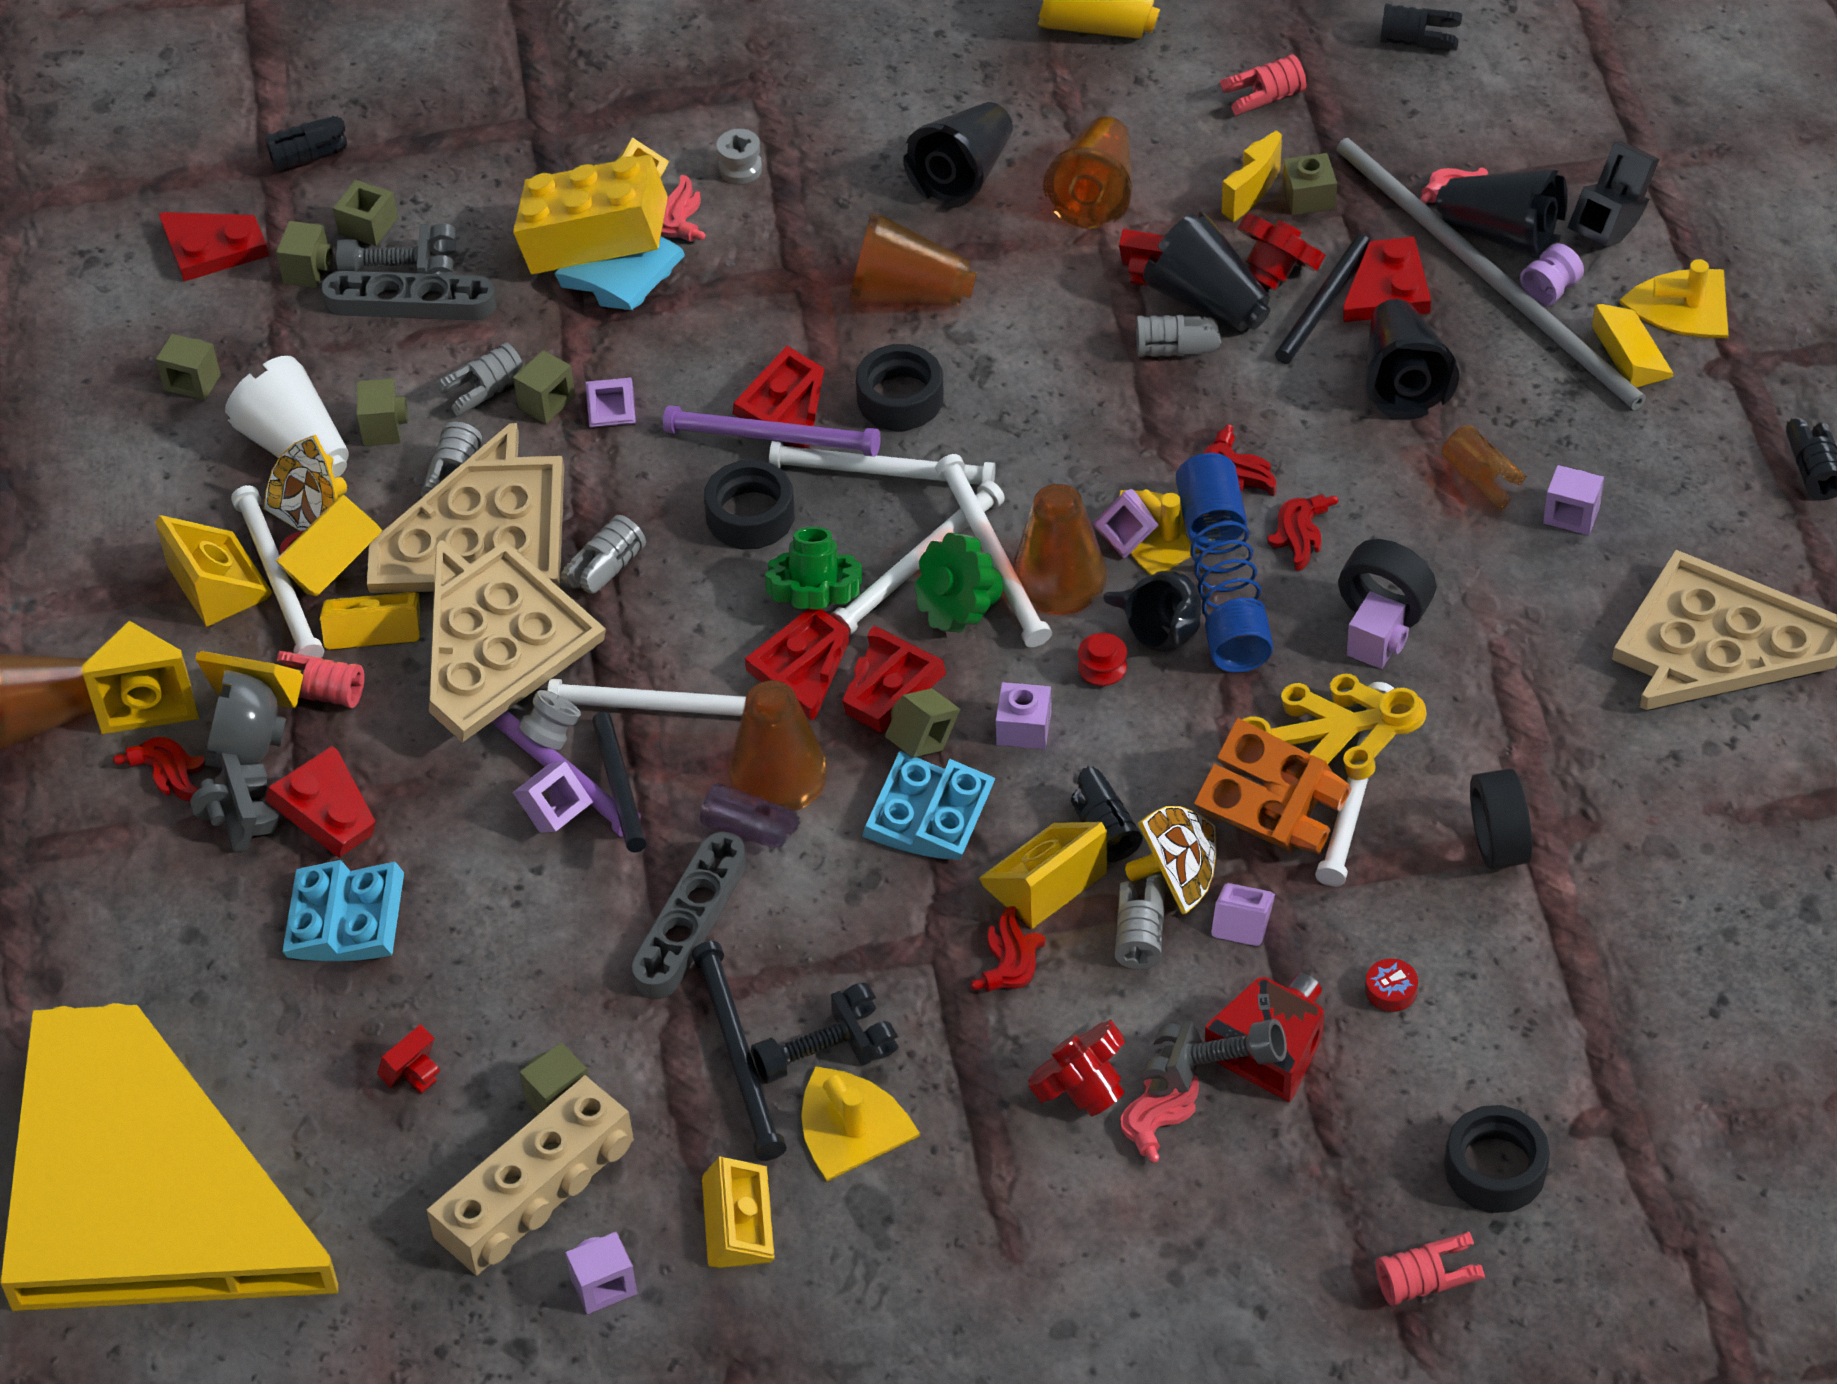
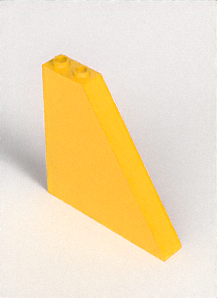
M112 1003L104 1007L72 1008L59 1006L48 1010H33L1 1276V1286L12 1311L338 1294V1282L329 1254L138 1005Z

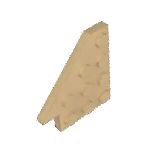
M509 423L369 544L367 571L369 593L434 592L435 553L437 542L440 540L446 542L469 564H472L506 540L560 588L564 489L563 457H518L519 431L517 423Z
M440 540L437 542L435 553L429 713L463 743L603 642L606 628L506 540L472 564H469L446 542Z
M1675 550L1615 645L1612 660L1652 676V679L1641 695L1640 708L1645 710L1834 669L1837 665V614Z

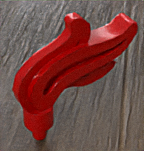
M1227 424L1224 430L1217 432L1214 443L1208 446L1204 453L1222 454L1233 461L1236 466L1241 492L1245 485L1262 489L1270 496H1274L1276 494V480L1270 472V463L1257 455L1235 453L1232 449L1235 435L1232 433L1234 428L1231 424Z
M1323 494L1308 499L1294 498L1283 503L1280 508L1277 532L1273 535H1268L1267 541L1269 546L1275 548L1289 545L1295 556V571L1303 570L1309 563L1311 558L1310 544L1314 545L1315 552H1320L1322 546L1321 533L1311 520L1316 515L1328 512V507L1338 503V497L1333 495L1325 498Z
M153 737L141 745L125 748L126 753L113 757V762L116 765L129 763V767L142 764L153 766V779L157 789L162 794L168 796L170 795L168 785H170L177 797L190 802L193 794L198 791V788L191 784L188 774L200 772L205 766L203 756L195 758L189 756L177 742L167 737Z
M1010 906L1001 915L999 935L995 933L994 926H990L988 929L987 942L989 950L1000 963L997 968L982 972V978L973 980L970 984L973 990L985 988L987 992H991L1003 987L1011 989L1022 988L1031 982L1035 974V951L1037 948L1045 946L1046 938L1044 935L1036 932L1028 933L1024 936L1016 922V907Z

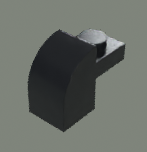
M1622 141L1614 142L1598 183L1583 187L1567 228L1604 246L1620 243L1638 223L1649 202V198H1646L1645 194L1660 159Z

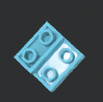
M660 237L658 250L558 269L554 274L561 288L591 291L594 293L600 306L633 310L644 302L645 296L661 280L671 274L672 269L685 254L682 248Z
M900 750L866 823L862 837L913 854L961 860L996 778L949 759L946 768L943 769L920 758H913Z
M341 860L296 869L283 954L287 958L312 961H357L392 956L404 878L403 870L394 861L350 871Z

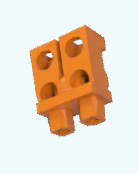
M1237 717L1217 756L1223 767L1213 764L1194 805L1201 814L1219 822L1221 820L1260 839L1276 844L1278 847L1291 853L1297 847L1301 850L1319 854L1329 836L1330 828L1311 819L1310 816L1317 802L1340 812L1352 788L1347 782L1335 773H1332L1326 761L1313 755L1311 756L1305 751ZM1243 775L1246 776V777H1248V778H1250V779H1252V780H1255V781L1261 783L1262 786L1259 785V784H1257V783H1255V782H1253V781H1251V780H1249V779L1244 778Z

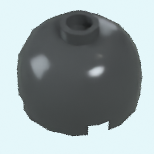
M225 670L222 683L232 686L223 685L221 696H218L204 765L223 769L220 761L221 752L237 755L240 765L258 764L264 760L270 745L280 747L286 718L277 716V698L271 688L260 679L243 673Z

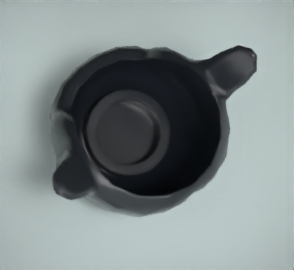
M1170 570L1159 571L1143 578L1131 589L1107 592L1103 596L1106 604L1125 611L1129 627L1137 640L1152 650H1172L1188 642L1200 626L1201 598L1198 589L1189 577L1179 572ZM1162 626L1170 629L1169 634L1164 630Z

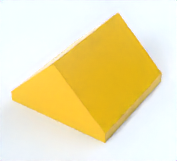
M159 515L156 519L155 525L166 564L206 627L263 602L272 594L271 589L233 531Z
M128 621L82 665V674L102 734L199 719V711L182 651L131 621Z
M1102 822L1052 823L979 877V880L983 887L1004 906H1015L1016 916L1032 930L1107 874V830Z

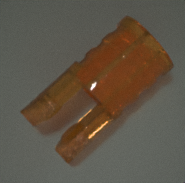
M1464 425L1458 428L1449 436L1443 446V457L1459 469L1481 493L1501 510L1506 508L1511 498L1494 479L1500 473L1507 481L1521 485L1527 477L1501 451L1488 442L1483 435L1479 434V431L1472 425Z

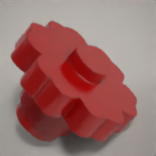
M1245 213L1237 228L1245 236L1256 241L1245 261L1249 264L1247 267L1261 285L1276 291L1280 282H1286L1295 264L1312 271H1318L1326 256L1319 249L1299 238L1302 234L1300 230L1281 220H1278L1273 225L1258 216Z
M1112 1020L1097 1024L1087 1033L1070 1036L1056 1046L1050 1053L1052 1055L1051 1059L1040 1065L1028 1078V1087L1040 1103L1051 1101L1065 1091L1078 1109L1084 1108L1091 1117L1100 1114L1120 1099L1125 1092L1118 1083L1121 1080L1120 1075L1109 1062V1059L1125 1043L1124 1036Z

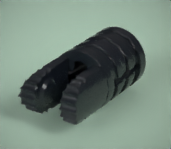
M1385 3L1380 42L1403 43L1410 46L1412 44L1417 45V47L1456 51L1458 50L1459 43L1456 36L1442 32L1426 31V25L1457 28L1462 22L1463 14L1429 8L1417 9L1416 7L1409 8L1402 5L1392 6V4Z
M338 116L322 118L309 123L306 122L297 127L293 126L286 130H279L276 133L264 135L266 147L276 173L283 171V169H291L297 165L301 166L307 164V162H314L334 155V153H339L346 149L347 139L344 136V120L342 121V118Z
M1791 418L1790 421H1787L1786 425L1787 438L1808 495L1815 500H1829L1837 497V445L1828 424L1819 422L1816 423V426H1813V430H1810V427H1807L1808 423H1806V420Z
M1094 766L1083 768L1082 772L1079 773L1077 784H1079L1078 788L1080 789H1076L1071 797L1072 806L1075 807L1080 821L1103 823L1107 830V862H1117L1131 856L1142 844L1143 836L1103 773L1099 769L1094 768Z

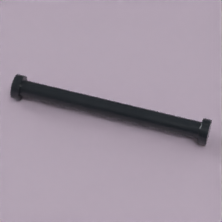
M716 941L703 942L693 949L692 957L694 964L702 969L755 1134L756 1141L753 1144V1149L757 1159L762 1161L773 1160L785 1153L787 1149L785 1140L781 1134L776 1133L721 963L724 958L722 946Z

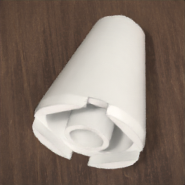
M280 356L262 364L267 369L266 372L256 379L249 373L236 386L225 406V413L230 417L228 421L234 429L278 458L295 442L316 434L325 453L333 458L332 472L334 478L343 474L347 467L346 461L349 451L304 367L294 357Z

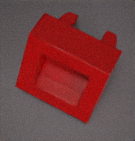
M1122 229L1119 249L1122 264L1129 265L1130 283L1148 286L1143 280V272L1149 259L1156 264L1163 252L1157 246L1165 235Z
M422 1024L418 1025L382 1056L377 1075L390 1088L406 1077L416 1091L420 1094L424 1093L437 1081L435 1076L440 1073L438 1066L429 1058L435 1038Z

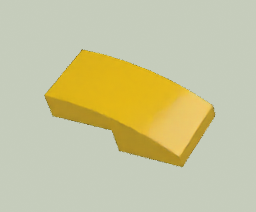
M1277 130L1260 141L1253 142L1243 151V168L1232 172L1222 181V214L1232 222L1245 215L1265 196L1278 175L1281 167L1282 134Z

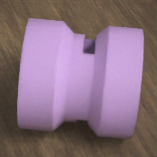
M1559 243L1552 244L1540 255V260L1530 263L1521 272V286L1540 305H1553L1564 294V289L1573 287L1583 277V263L1579 256L1568 246Z

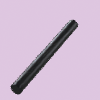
M1358 234L1351 242L1276 350L1275 357L1278 361L1289 364L1362 260L1371 241L1366 235Z
M599 712L592 718L593 727L626 848L630 852L637 853L646 847L644 832L611 715L607 712Z

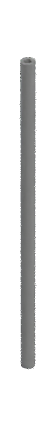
M1344 138L1337 146L1339 154L1633 410L1643 405L1646 396L1352 140Z

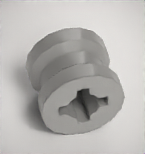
M732 129L723 133L716 143L717 154L720 158L718 162L720 176L725 181L738 185L756 180L762 172L758 136L746 129Z
M539 690L533 698L534 709L531 714L523 716L519 728L533 741L545 747L560 750L567 741L566 731L568 727L577 723L581 712L574 704L562 696L550 691Z

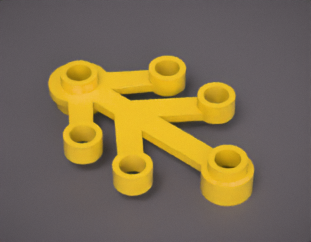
M1345 673L1334 677L1330 683L1333 702L1310 692L1309 687L1302 683H1293L1283 689L1281 698L1284 711L1288 715L1299 717L1308 713L1318 718V720L1271 729L1270 724L1261 717L1242 719L1291 745L1322 739L1309 754L1326 761L1327 764L1330 763L1357 732L1373 729L1359 746L1348 749L1343 756L1346 774L1351 779L1364 780L1375 772L1374 758L1397 734H1408L1420 728L1426 720L1427 712L1424 701L1411 689L1395 688L1383 694L1360 683L1355 675ZM1344 689H1351L1347 692H1341ZM1297 698H1302L1299 701H1292ZM1358 703L1369 710L1352 712L1343 707H1350ZM1357 761H1365L1363 764L1360 765L1354 764Z

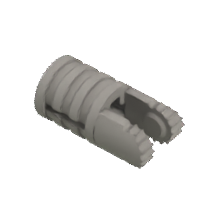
M1163 315V317L1137 316V357H1171V355L1184 356V354H1202L1203 352L1207 354L1208 352L1213 353V351H1217L1220 343H1222L1220 333H1218L1217 322L1210 317H1183V315Z
M505 342L499 345L497 349L488 352L487 355H482L476 361H471L436 381L435 384L441 394H444L468 381L471 382L474 389L459 397L451 406L456 416H460L492 398L495 393L498 394L504 388L514 385L513 377L524 364L516 350L509 343Z
M449 422L442 427L440 440L421 490L422 497L438 485L440 480H444L479 450L482 443V435L476 428L463 422Z
M615 515L592 538V541H589L571 562L564 567L560 577L561 583L572 589H580L581 586L585 592L597 593L598 590L619 573L620 569H623L637 555V552L645 547L646 538L643 532L629 518L623 515Z
M1161 875L1150 876L1146 879L1144 900L1138 899L1136 888L1131 881L1120 883L1115 958L1125 967L1148 969L1157 965L1161 960L1166 889L1164 877Z

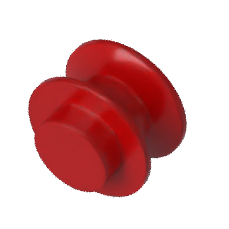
M1096 633L1086 637L1078 648V671L1080 676L1086 682L1096 686H1109L1119 682L1127 671L1126 645L1119 637L1109 633Z

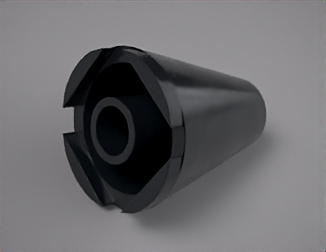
M985 102L919 127L908 137L906 144L908 143L907 153L903 156L904 169L913 187L926 199L933 196L942 202L944 201L940 206L947 208L961 207L970 202L979 193L1013 132V123L1010 115L1002 106L993 102Z
M1553 169L1451 178L1446 186L1440 188L1436 207L1446 223L1531 258L1540 259V255L1549 246L1560 241L1561 235L1553 233L1557 220L1565 221L1568 204L1567 183L1564 176L1557 175L1559 171Z
M1199 211V218L1191 213L1174 225L1157 246L1163 252L1157 263L1155 264L1149 259L1145 266L1143 280L1151 288L1241 332L1249 327L1253 330L1257 329L1266 320L1271 311L1268 307L1270 301L1268 293L1211 218L1203 211Z
M1402 299L1384 301L1375 308L1371 315L1365 371L1367 394L1378 406V410L1389 417L1416 419L1429 414L1428 409L1440 402L1442 406L1447 403L1457 389L1459 370L1455 357L1411 303Z

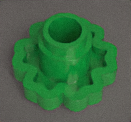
M805 527L797 530L793 535V541L789 544V553H782L775 559L768 562V571L765 573L766 593L775 602H791V605L798 609H823L829 603L846 604L852 598L859 596L860 585L862 584L861 563L856 561L852 555H837V543L832 539L831 531L822 527Z
M949 532L944 536L942 542L931 541L927 546L926 552L920 557L919 568L922 575L916 580L914 590L917 596V607L921 612H928V622L932 628L960 633L965 629L966 624L977 625L989 606L994 605L1000 599L1003 591L1002 576L997 569L992 567L991 555L981 552V544L978 538Z

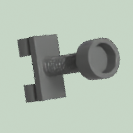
M444 223L436 224L429 228L428 224H420L419 244L414 249L413 247H410V249L408 247L405 249L404 247H401V249L398 247L396 249L392 248V250L391 248H383V250L382 248H374V250L373 248H365L364 250V248L358 246L356 239L337 240V270L358 271L359 268L364 265L369 266V264L370 266H378V264L379 266H386L387 264L395 266L396 264L413 265L415 263L417 265V273L455 275L453 259L448 257L456 251L457 239H455V228ZM430 252L436 254V256L430 258Z
M1277 1019L1264 1020L1252 1023L1248 1035L1203 1043L1192 1020L1184 1021L1182 1026L1173 1023L1165 1024L1158 1030L1153 1045L1161 1044L1165 1041L1174 1042L1175 1045L1164 1046L1161 1056L1149 1059L1141 1078L1150 1077L1154 1074L1163 1076L1164 1078L1152 1079L1148 1093L1155 1096H1167L1176 1088L1179 1093L1187 1092L1197 1065L1251 1055L1260 1065L1283 1061L1287 1052L1283 1027Z

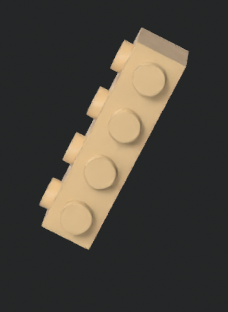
M584 1075L426 1210L433 1238L476 1276L490 1264L499 1263L508 1255L512 1245L530 1230L540 1228L549 1219L552 1211L569 1196H575L582 1192L595 1173L608 1162L617 1161L626 1153L631 1142L634 1141L629 1111Z

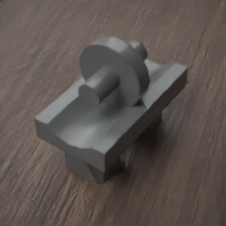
M221 752L220 761L223 770L214 778V781L212 779H205L200 783V789L190 799V806L197 818L210 820L214 826L222 825L225 822L233 851H247L252 836L275 833L279 812L265 801L252 802L251 798L265 797L268 785L264 765H240L237 755Z

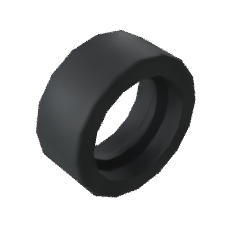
M891 344L877 348L865 356L857 367V405L863 417L875 426L887 430L903 431L921 427L935 418L943 406V370L937 358L924 348L911 344ZM896 376L915 378L927 385L917 394L905 398H890L879 394L873 389L883 380Z
M739 460L715 472L704 488L707 525L713 536L725 545L739 549L763 548L776 543L785 536L795 520L792 483L787 474L772 463L761 460ZM758 492L769 495L777 501L776 505L767 512L756 516L741 517L730 514L722 508L723 504L732 497L743 493Z
M1384 539L1365 540L1358 545L1341 570L1337 582L1341 597L1355 613L1370 591L1405 604L1404 626L1409 628L1420 621L1437 589L1434 573L1424 559L1413 550L1397 542ZM1370 574L1378 575L1391 581L1405 595L1395 594L1383 588L1372 579Z
M1509 768L1472 775L1470 781L1471 813L1477 844L1486 867L1498 869L1528 864L1532 857V831L1527 801L1518 774L1514 769Z
M1492 1105L1480 1106L1463 1114L1451 1127L1446 1143L1444 1160L1447 1182L1456 1196L1473 1208L1491 1213L1513 1212L1530 1204L1543 1189L1550 1158L1547 1135L1536 1120L1515 1108ZM1498 1138L1512 1142L1521 1148L1528 1156L1529 1165L1524 1173L1510 1179L1489 1178L1480 1175L1469 1167L1465 1161L1466 1149L1469 1145L1482 1139Z

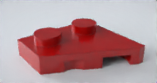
M159 213L161 226L184 282L269 256L267 244L255 215Z
M1414 236L1369 242L1343 305V322L1371 320V315L1375 308L1390 299L1408 301L1419 314L1430 313L1431 297Z
M786 346L734 401L732 414L738 418L814 426L824 368L791 347ZM783 442L784 446L810 449L811 446L808 444Z
M808 608L745 658L746 671L774 693L783 694L784 700L812 721L817 717L848 646L849 630L823 609Z
M874 625L869 629L867 635L869 646L865 657L858 658L854 669L855 678L848 685L842 702L846 715L883 733L891 723L892 709L901 696L931 689L946 675V670L942 659Z
M333 746L268 787L265 802L338 858L372 836L376 821L338 750Z

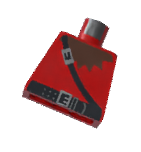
M1304 973L1296 974L1287 987L1267 977L1257 978L1209 1021L1205 1027V1042L1248 1035L1252 1023L1277 1019L1282 1025L1286 1037V1057L1280 1062L1261 1065L1257 1063L1253 1055L1217 1061L1215 1063L1290 1103L1299 1088L1323 1035L1324 1010L1315 1003L1322 993L1319 983Z

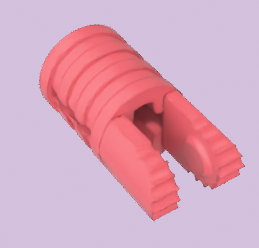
M1293 54L1285 56L1284 59L1275 60L1273 63L1264 64L1262 67H1254L1219 81L1225 93L1234 92L1252 85L1254 93L1239 98L1231 105L1235 116L1306 90V77L1303 67L1298 58Z
M279 650L278 663L288 668L304 670L298 698L312 701L319 700L326 703L332 702V704L337 705L343 704V706L354 708L358 704L362 696L365 679L364 669L361 665H348L344 662L324 660L320 657Z
M1468 1231L1423 1244L1419 1249L1414 1248L1405 1253L1393 1254L1391 1257L1383 1256L1377 1258V1278L1388 1304L1395 1306L1401 1304L1403 1300L1408 1301L1416 1298V1296H1425L1431 1292L1439 1293L1485 1279L1481 1265H1468L1457 1269L1455 1272L1445 1274L1440 1258L1441 1255L1462 1252L1473 1245L1471 1233Z

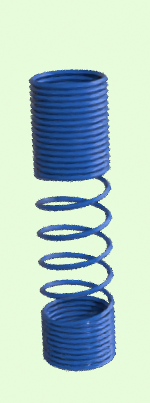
M1198 454L1180 465L1176 472V485L1180 497L1186 535L1191 543L1190 555L1195 562L1194 575L1199 581L1198 592L1203 601L1202 613L1206 619L1205 630L1210 656L1215 666L1224 671L1246 672L1258 668L1268 661L1273 653V641L1265 612L1266 607L1261 601L1257 600L1261 595V587L1257 582L1253 581L1257 576V568L1253 563L1249 562L1253 557V549L1249 544L1245 543L1249 539V530L1247 529V519L1236 466L1230 458L1222 454ZM1245 532L1244 539L1242 541L1236 540ZM1227 544H1238L1224 550H1212ZM1241 546H1245L1249 551L1246 560L1230 559L1212 567H1208L1200 562L1207 553H1227ZM1195 547L1203 551L1198 558L1195 555ZM1241 563L1238 566L1227 569H1216L1225 564ZM1246 564L1253 570L1250 579H1230L1216 586H1212L1204 581L1211 571L1230 572L1238 570ZM1199 566L1207 570L1202 577L1199 574ZM1234 582H1245L1234 587H1222ZM1250 583L1257 589L1254 598L1240 597L1231 599L1221 605L1213 604L1208 600L1210 595L1216 590L1233 591L1241 589ZM1203 585L1211 589L1206 596L1203 593ZM1206 604L1216 608L1210 615L1206 611ZM1246 635V636L1241 637V638H1234V637H1236V636Z

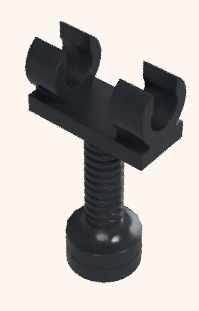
M857 983L848 987L843 993L837 991L831 994V1010L837 1024L835 1023L832 1026H828V1028H823V1030L820 1029L809 1033V1035H804V1037H799V1039H794V1041L787 1042L785 1045L778 1044L773 1037L752 1044L753 1060L762 1080L769 1084L787 1076V1066L791 1062L823 1051L824 1048L828 1049L839 1043L841 1044L843 1041H848L861 1066L871 1063V1059H882L893 1054L899 1048L895 1041L898 1035L890 1022H878L870 1026L865 1032H863L857 1020L868 1017L877 1009L872 1001L876 997L869 984Z

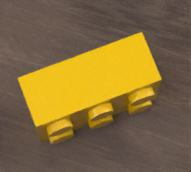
M652 155L625 156L614 162L594 166L585 164L578 166L574 170L555 174L541 173L526 179L513 233L531 275L579 264L658 250L668 196Z

